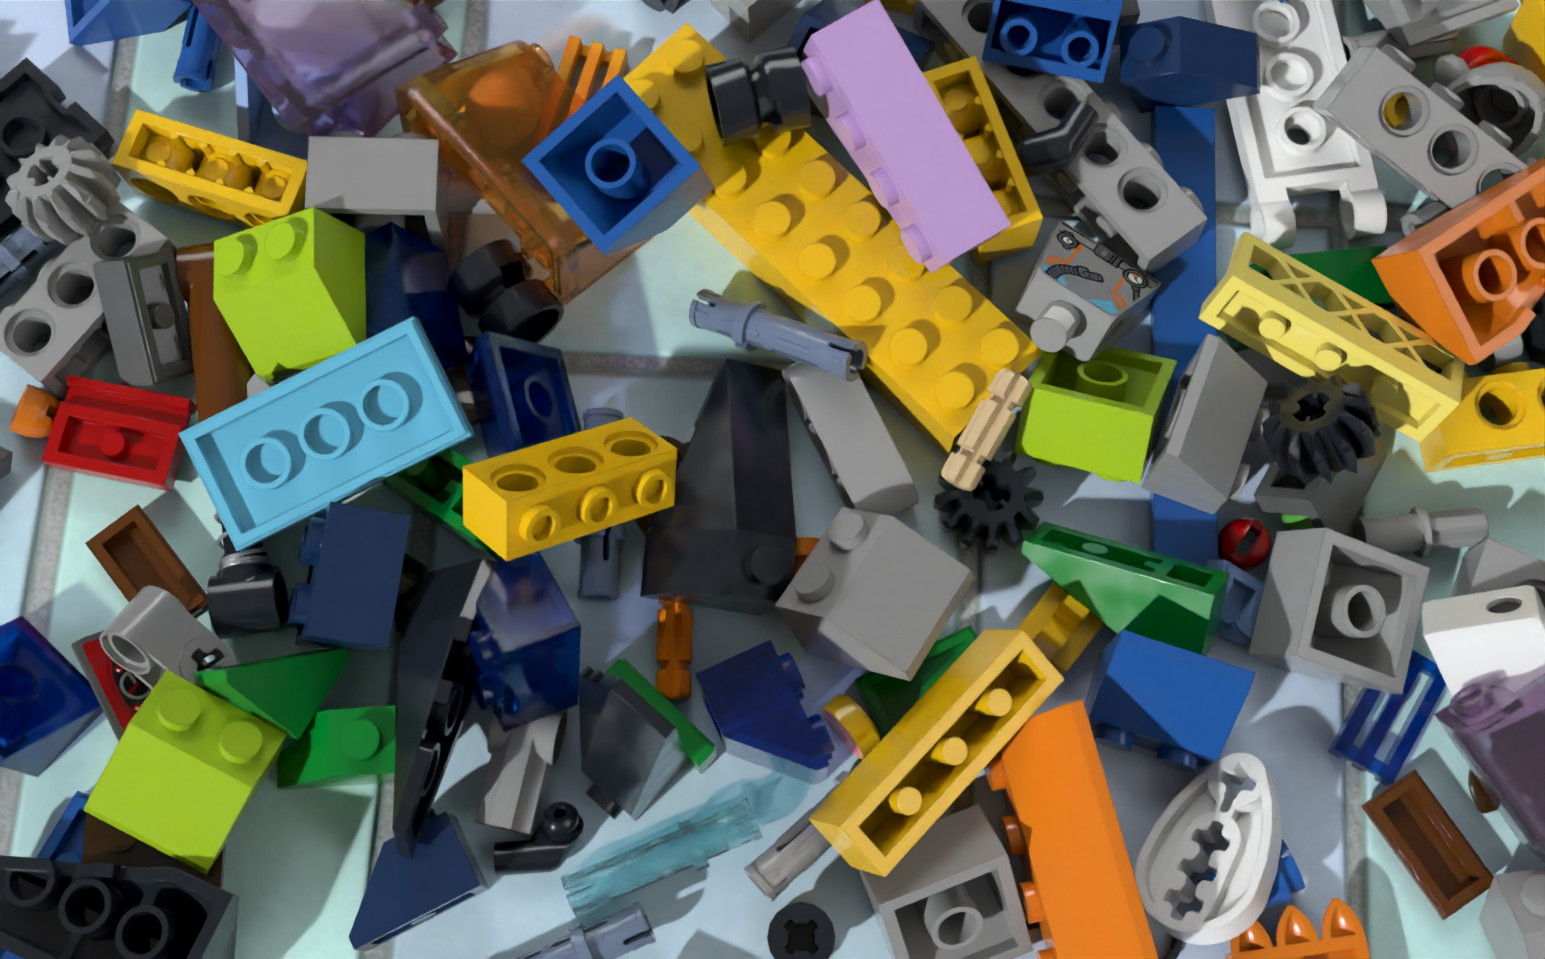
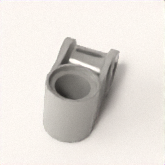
M149 585L143 587L99 637L100 645L105 653L116 664L133 673L151 690L166 669L196 685L195 676L193 675L196 670L202 671L238 664L234 652L226 643L219 640L194 618L175 596L156 586ZM209 655L216 657L208 663L204 659Z

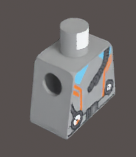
M1061 220L1035 263L1013 315L1017 321L1030 328L1031 339L1041 350L1057 352L1062 349L1082 362H1091L1132 331L1160 287L1161 282Z

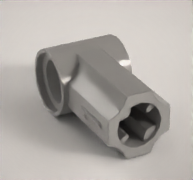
M505 695L500 696L489 729L487 750L488 753H491V758L475 823L533 836L549 766H555L561 751L567 723L566 708Z

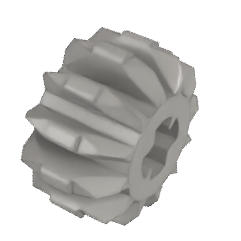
M60 134L53 139L49 146L41 143L36 144L35 153L29 158L19 159L22 167L6 180L11 190L8 192L5 202L12 208V213L22 221L21 224L36 237H41L47 243L57 240L64 245H68L78 233L89 237L94 224L98 221L109 220L106 215L107 208L116 204L121 199L115 190L121 178L115 172L114 166L94 144L87 143L81 136L68 139Z

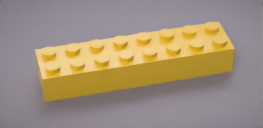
M685 23L623 79L701 165L715 187L688 213L805 324L842 337L864 342L867 345L868 356L864 369L856 368L859 375L948 459L951 452H955L960 447L957 442L982 398L987 400L991 396L987 389L997 372L1001 369H1010L1029 380L1041 358L1043 350L1038 348L1024 332L950 264L933 274L929 272L924 263L917 264L907 252L900 236L901 229L888 210L878 202L872 192L802 128L775 135L768 127L762 128L758 139L723 147L709 101L704 66L726 61L727 59L694 28Z

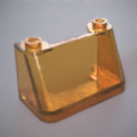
M517 39L419 73L395 89L403 132L418 133L428 139H439L444 165L449 163L520 239L521 253L528 260L535 257L537 262L549 271L550 275L543 281L563 307L654 237L652 236L605 257L521 161L586 103L559 76L549 55L537 43L529 45L525 41Z

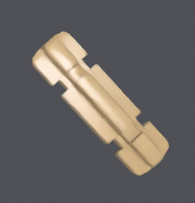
M1001 369L997 372L987 389L991 396L987 400L982 398L957 442L961 447L959 452H951L941 470V476L946 481L962 490L972 491L976 488L986 471L982 466L983 462L986 459L992 460L1016 418L1012 411L1016 406L1020 408L1023 406L1032 390L1031 382L1024 376L1010 369Z

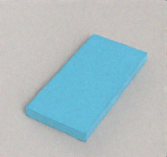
M414 316L178 433L236 551L245 550L324 511L330 502L340 503L476 436L419 319Z

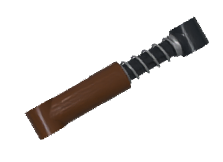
M214 242L180 247L177 249L176 254L178 281L184 300L188 305L199 423L246 400L247 382L256 374L213 300ZM216 512L214 515L215 521L222 525V534L216 542L224 550V555L218 562L220 571L216 573V576H210L207 585L209 616L216 636L222 640L288 629L286 627L289 610L288 591L282 571L278 566H272L270 563L271 559L267 554L270 549L263 547V541L245 550L236 551Z

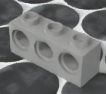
M119 201L107 208L106 215L109 220L98 221L94 224L89 237L79 233L59 256L50 259L41 268L37 281L17 303L9 305L0 313V352L63 401H65L69 386L66 384L68 376L85 378L112 348L93 265L96 262L119 258L115 257L117 251L129 242H135V245L124 256L172 248L176 262L177 248L169 238ZM94 287L92 294L87 300L74 304L80 292ZM51 334L50 340L44 348L32 352L35 342L40 337Z

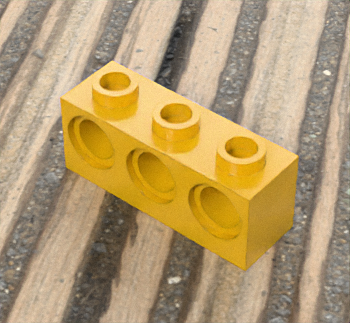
M976 56L923 72L922 74L1011 223V226L999 235L971 251L976 266L1032 248L1043 216Z
M139 109L135 110L112 161V165L136 194L248 229L305 210L306 160Z
M628 417L463 466V525L507 562L674 506L677 448L634 418Z

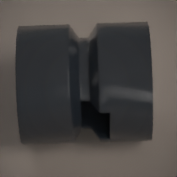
M793 45L760 52L756 55L754 63L751 65H747L739 57L704 66L709 101L723 147L758 139L762 128L768 127L776 135L811 126V112L806 83Z
M508 239L490 242L467 256L455 268L447 284L450 293L470 318H480L478 322L480 332L498 356L502 358L517 356L534 347L555 329L564 314L563 306L544 281L536 278L532 279L534 273L532 266L513 241Z

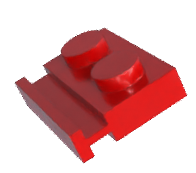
M69 375L66 382L69 386L65 402L60 401L41 461L50 468L172 492L185 450V446L178 433L188 428L191 415L196 413L197 405L188 398Z

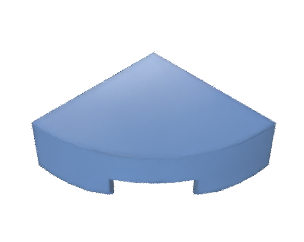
M1208 559L1206 567L1230 573L1218 631L1232 644L1249 645L1264 583L1226 560Z

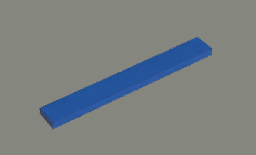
M1155 105L1151 113V146L1160 156L1164 170L1179 187H1186L1197 196L1202 204L1204 214L1208 218L1197 243L1159 269L1152 276L1161 282V285L1150 301V355L1177 361L1155 446L1183 371L1206 335L1217 336V329L1198 318L1202 303L1216 287L1215 108ZM1150 492V551L1205 567L1208 559L1218 560V510L1212 515Z

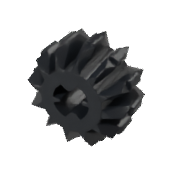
M1335 374L1325 382L1320 383L1312 375L1306 386L1299 389L1287 386L1286 399L1276 400L1268 404L1270 416L1262 423L1264 429V439L1270 449L1272 458L1285 475L1294 474L1304 485L1312 482L1319 475L1331 484L1336 473L1343 470L1357 473L1358 459L1376 455L1374 444L1375 440L1382 435L1379 427L1381 423L1368 393L1362 390L1359 382L1347 383L1339 374Z
M1008 450L1001 462L994 461V457L991 461L986 459L982 464L986 471L976 488L972 491L955 487L946 481L940 473L938 483L946 491L935 495L933 507L941 512H950L942 520L940 526L945 534L952 533L959 528L965 531L959 544L963 550H969L976 537L983 538V549L986 555L996 554L999 546V537L1006 545L1015 549L1023 541L1020 529L1033 531L1036 528L1040 518L1031 509L1041 505L1044 500V493L1036 488L1027 487L1036 476L1034 467H1024L1017 472L1012 469L1017 458V453L1014 450ZM981 490L990 491L991 499L1000 501L996 510H986L985 501L977 499Z

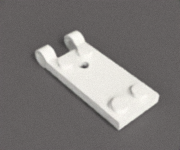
M1203 0L1209 23L1254 32L1259 37L1260 94L1226 99L1251 204V235L1276 249L1291 248L1296 239V219L1288 197L1339 190L1341 196L1339 201V219L1342 231L1347 239L1382 235L1387 224V208L1383 193L1379 189L1371 153L1312 107L1347 64L1332 0H1288L1284 3H1281L1279 0ZM1291 129L1304 131L1308 137V143L1299 145L1292 142L1288 138L1287 131Z

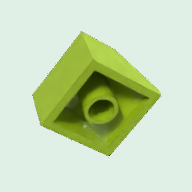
M311 207L214 240L213 300L256 374L269 379H275L306 370L367 340L365 233L315 207Z
M1111 346L1091 362H1082L1062 349L1057 352L1045 351L1028 380L1032 384V390L1021 408L1015 453L1033 457L1037 462L1047 466L1057 467L1066 465L1094 472L1098 477L1111 482L1130 481L1140 484L1153 453L1177 361Z
M166 669L129 722L84 806V811L207 875L274 768L287 734Z

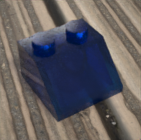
M539 551L507 562L499 556L476 600V631L469 633V643L478 671L470 674V682L476 701L482 711L485 712L492 709L503 732H507L578 705L581 624Z

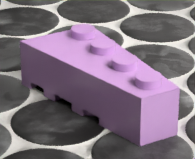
M873 0L810 36L799 57L807 93L867 179L878 202L888 210L901 229L900 236L911 258L917 264L924 263L929 272L933 274L993 239L1011 226L1007 216L880 0Z

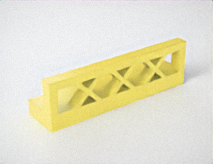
M1246 231L1234 244L1226 275L1202 303L1198 317L1200 320L1309 380L1313 375L1320 383H1323L1331 376L1339 374L1347 383L1359 382L1362 390L1368 393L1380 421L1419 443L1461 402L1464 361L1432 339L1427 333ZM1251 261L1267 270L1273 280L1248 267L1249 262ZM1309 295L1322 301L1328 311L1314 304ZM1365 326L1377 332L1383 342L1372 337ZM1421 358L1441 368V375L1427 368Z

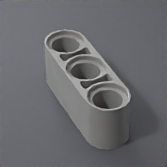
M799 362L781 370L788 393L846 508L892 516L919 503L918 493L912 477L860 376L855 381L849 382L842 377ZM850 365V369L856 370L854 366Z

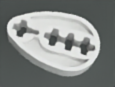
M1232 753L1226 755L1196 776L1172 800L1153 826L1140 850L1135 867V880L1143 906L1161 928L1176 939L1196 945H1212L1231 940L1252 926L1267 904L1278 869L1282 844V814L1275 782L1258 758L1248 753ZM1249 776L1255 785L1252 791L1241 790L1235 798L1229 790L1232 783L1243 785ZM1221 836H1223L1229 847L1226 851L1214 850L1209 857L1203 850V846L1206 842L1217 843ZM1209 866L1216 874V877L1212 882L1201 880L1196 888L1189 879L1193 871L1204 873ZM1194 897H1196L1203 905L1199 913L1188 911L1182 917L1176 910L1179 902L1191 903Z

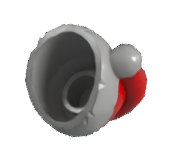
M1472 45L1463 49L1457 56L1453 54L1445 55L1435 62L1432 71L1435 82L1448 88L1465 103L1459 112L1476 126L1482 120H1485L1503 131L1513 141L1507 150L1514 156L1519 157L1525 153L1540 137L1545 129V84L1531 70L1520 66L1503 52L1483 45ZM1446 131L1437 137L1435 143L1450 159L1455 152L1456 141L1450 131Z

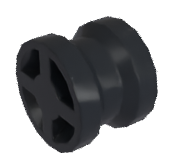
M804 902L789 904L778 911L769 924L767 935L769 950L774 959H828L833 952L836 938L833 923L826 912L814 904Z

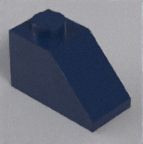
M1183 16L1120 27V83L1140 113L1152 112L1155 105L1183 107L1260 94L1259 37L1254 32Z
M431 808L412 859L398 855L394 838L383 843L349 934V940L354 950L370 951L490 889L456 816L446 811L437 815L434 808Z

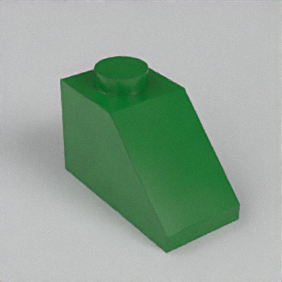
M397 706L328 709L315 713L299 739H285L277 758V789L288 790L394 783Z

